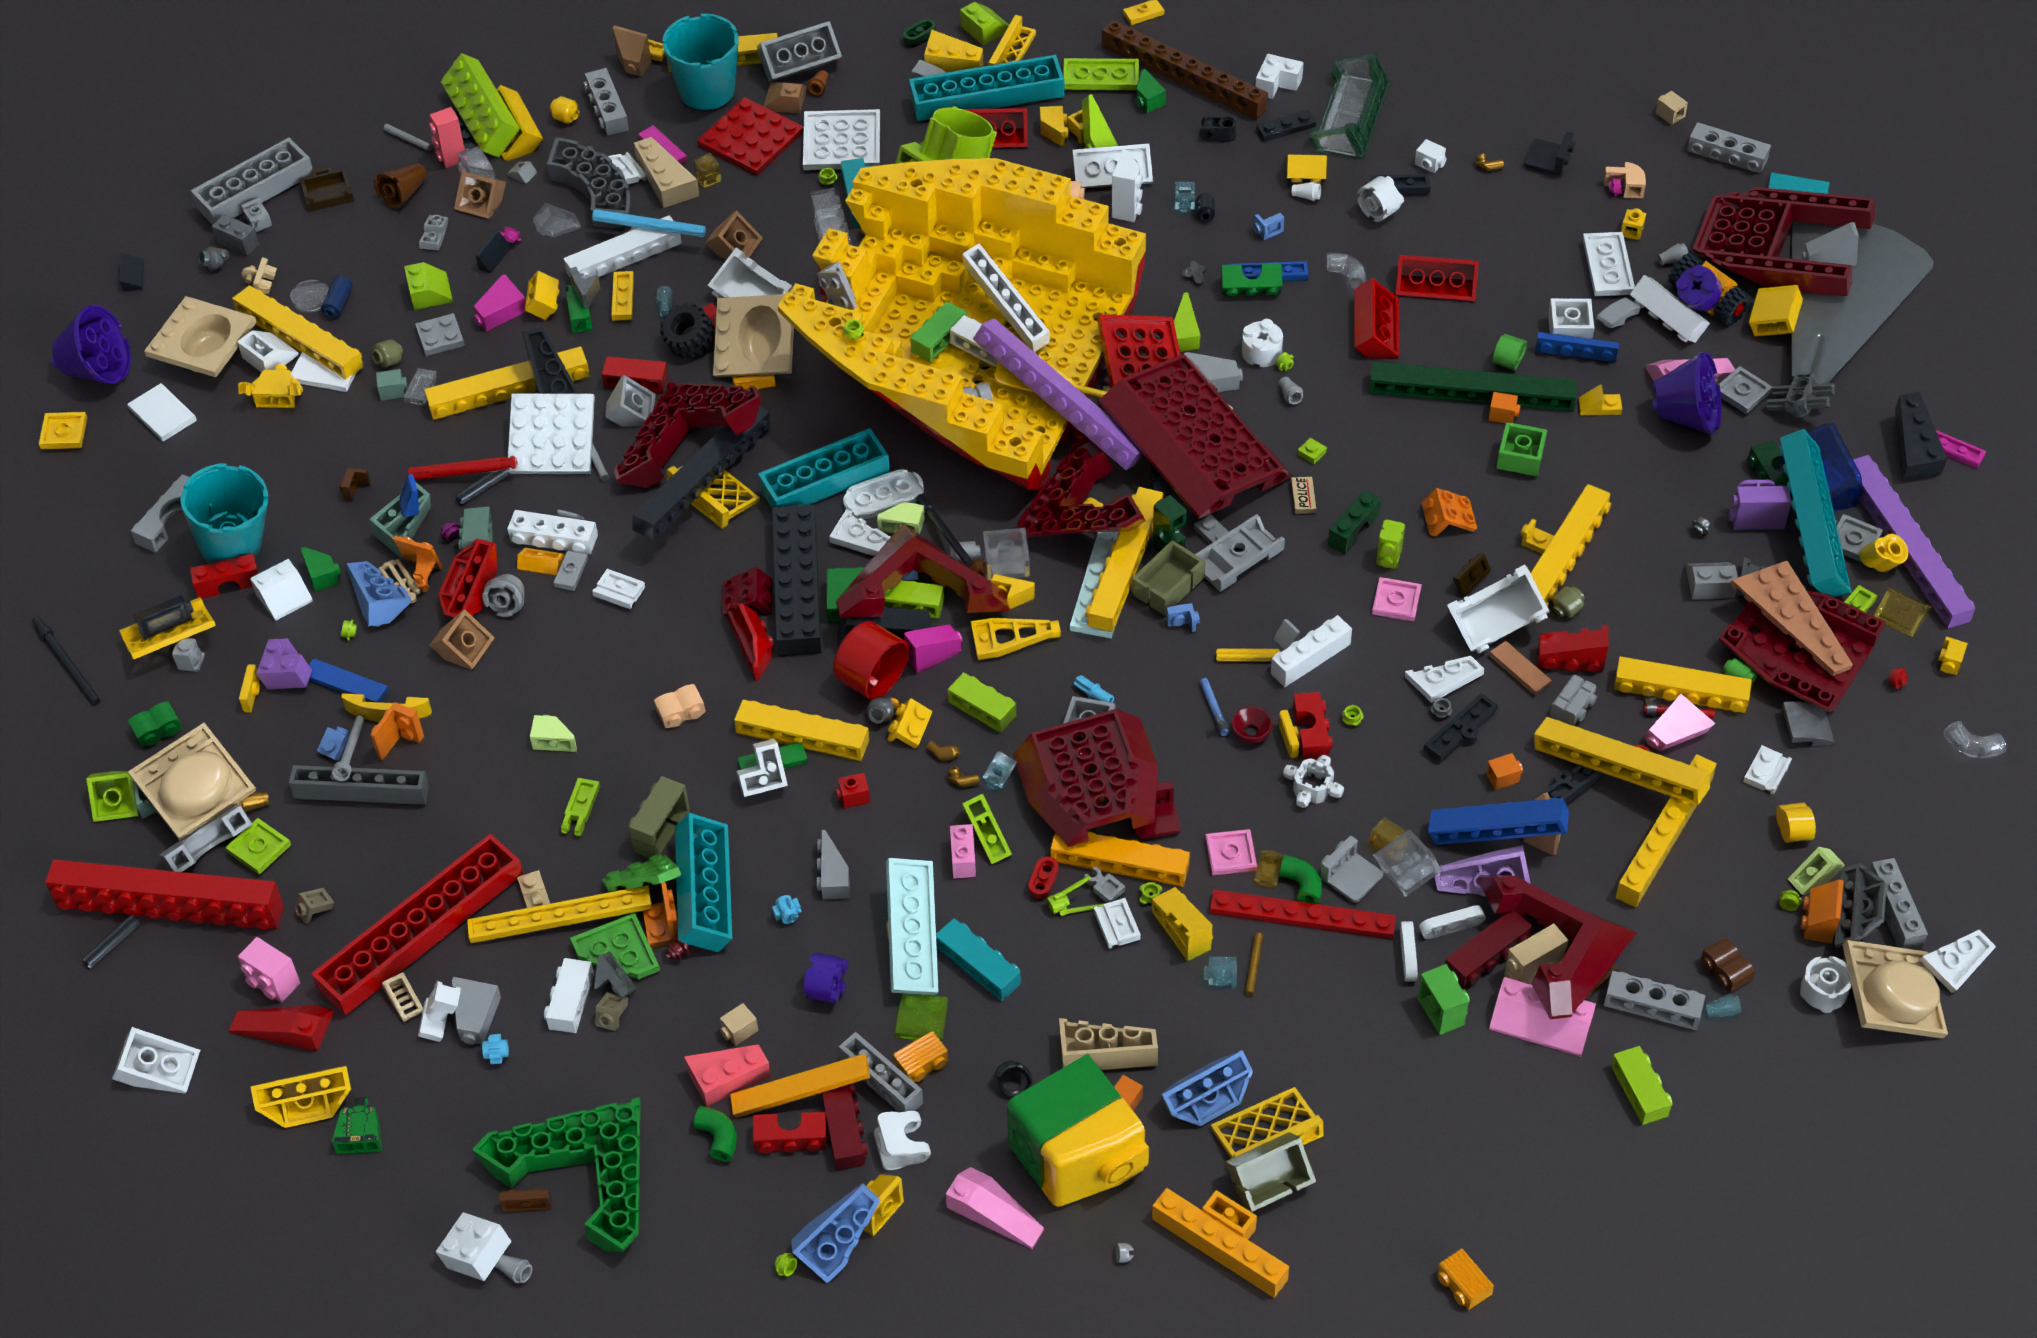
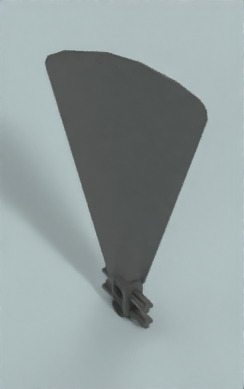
M1795 222L1792 226L1791 259L1802 260V252H1805V243L1841 226ZM1873 224L1871 229L1857 228L1859 235L1857 265L1852 266V285L1848 296L1800 291L1803 301L1794 333H1791L1793 381L1791 385L1773 386L1772 396L1775 398L1786 397V399H1768L1767 410H1786L1793 417L1799 418L1807 415L1811 409L1830 407L1829 397L1816 396L1835 394V384L1829 382L1931 271L1934 261L1925 249L1898 232Z

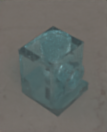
M1175 182V209H1179L1182 212L1195 209V182ZM1179 190H1191V192L1179 193Z
M997 751L982 777L986 780L985 784L992 789H997V787L1002 789L1017 762Z
M1208 957V966H1204V980H1208V985L1220 987L1232 985V989H1236L1237 957Z

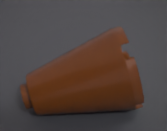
M413 163L379 173L377 178L374 179V188L378 197H383L386 201L384 204L390 208L401 207L426 180V168L419 163Z

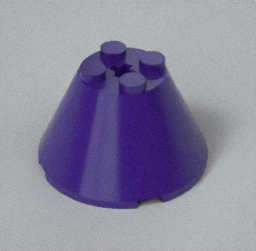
M90 305L84 307L61 334L53 340V356L51 357L53 366L58 367L65 375L105 384H115L125 379L130 369L131 352L128 339L123 338L119 329L122 327L120 322L109 310L102 306Z
M1701 352L1658 380H1654L1653 386L1656 398L1653 399V407L1655 411H1659L1661 419L1710 435L1717 433L1715 429H1719L1721 424L1722 400L1720 384L1716 385L1714 374H1717V369L1712 356L1708 352Z

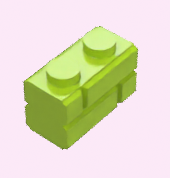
M1384 520L1379 536L1376 564L1385 568H1397L1402 553L1405 524Z

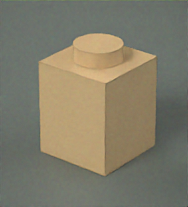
M1670 91L1658 98L1656 114L1673 125L1685 117L1688 102L1673 91Z
M744 1003L720 1018L722 1027L720 1032L727 1041L730 1039L735 1046L758 1032L757 1019Z

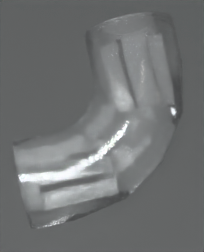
M1327 253V273L1344 274L1347 277V287L1350 290L1354 291L1355 288L1367 281L1364 266L1356 258L1348 254Z
M1961 721L1950 724L1943 732L1948 742L1958 752L1969 757L1983 759L1995 757L2006 752L2005 740L1999 733H1993L1984 737L1976 736L1968 731Z

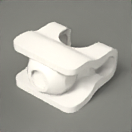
M884 1112L879 1114L877 1118L879 1127L874 1131V1138L882 1166L885 1170H896L908 1165L923 1163L929 1159L931 1155L929 1145L925 1142L909 1140L905 1135L916 1131L920 1127L921 1117L918 1112Z

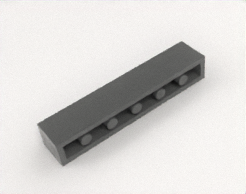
M293 765L289 779V786L294 799L426 805L429 791V783L425 771L352 768L348 780L338 781L332 775L334 767Z

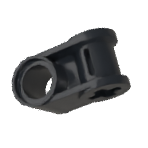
M1206 115L1202 118V128L1199 135L1203 140L1224 142L1235 140V118Z

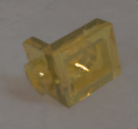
M1261 850L1254 884L1277 888L1283 860L1282 853L1274 850Z

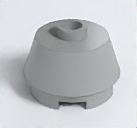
M503 574L486 583L482 596L483 602L487 608L490 606L494 611L498 612L496 615L509 617L520 611L523 607L525 589L523 583L517 577L511 574Z

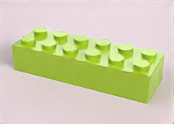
M461 53L449 71L444 75L441 83L481 151L500 157L520 128L479 60Z

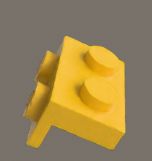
M912 698L904 704L901 703L895 712L897 715L896 719L893 720L888 728L890 734L887 740L892 742L895 738H898L915 749L921 741L933 711Z

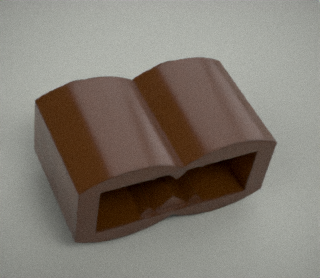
M1727 938L1703 950L1701 963L1705 970L1710 971L1716 976L1717 983L1722 988L1732 992L1753 980L1755 973L1753 966Z

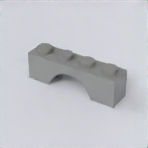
M182 474L167 492L159 498L156 504L147 511L146 515L134 525L131 533L137 545L156 553L168 540L164 527L165 522L173 514L183 511L180 496L182 495L185 482L190 477Z
M234 805L158 856L168 871L182 872L196 863L197 859L209 849L224 840L236 836L252 825L242 807Z

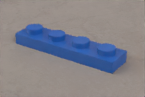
M1538 332L1535 352L1616 362L1619 343Z

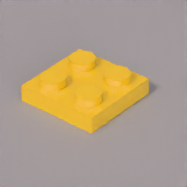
M86 412L45 413L39 440L40 448H82L88 418Z

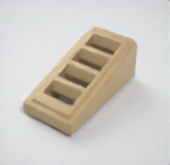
M403 972L382 982L384 992L403 1023L422 1014L423 1007ZM401 985L404 987L394 993L392 991L393 989ZM407 992L408 995L397 1000V996ZM409 999L412 1000V1002H410V1003H408V1004H406V1005H404V1006H402V1007L400 1006L401 1003H403V1002H405V1001H407V1000H409ZM413 1006L417 1008L406 1015L404 1013L405 1010Z

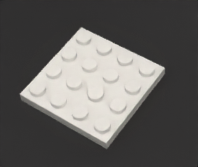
M880 109L804 111L803 170L841 169V161L863 158L865 165H869V167L880 166Z
M512 394L508 458L515 456L518 461V467L515 469L510 468L508 472L510 474H591L594 394Z

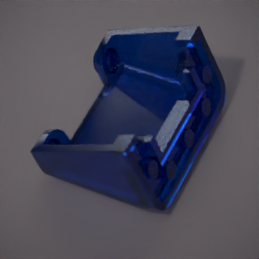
M1833 422L1826 423L1807 432L1820 448L1833 511L1856 507L1862 488V477L1836 425ZM1783 457L1781 461L1782 464H1786L1785 458Z

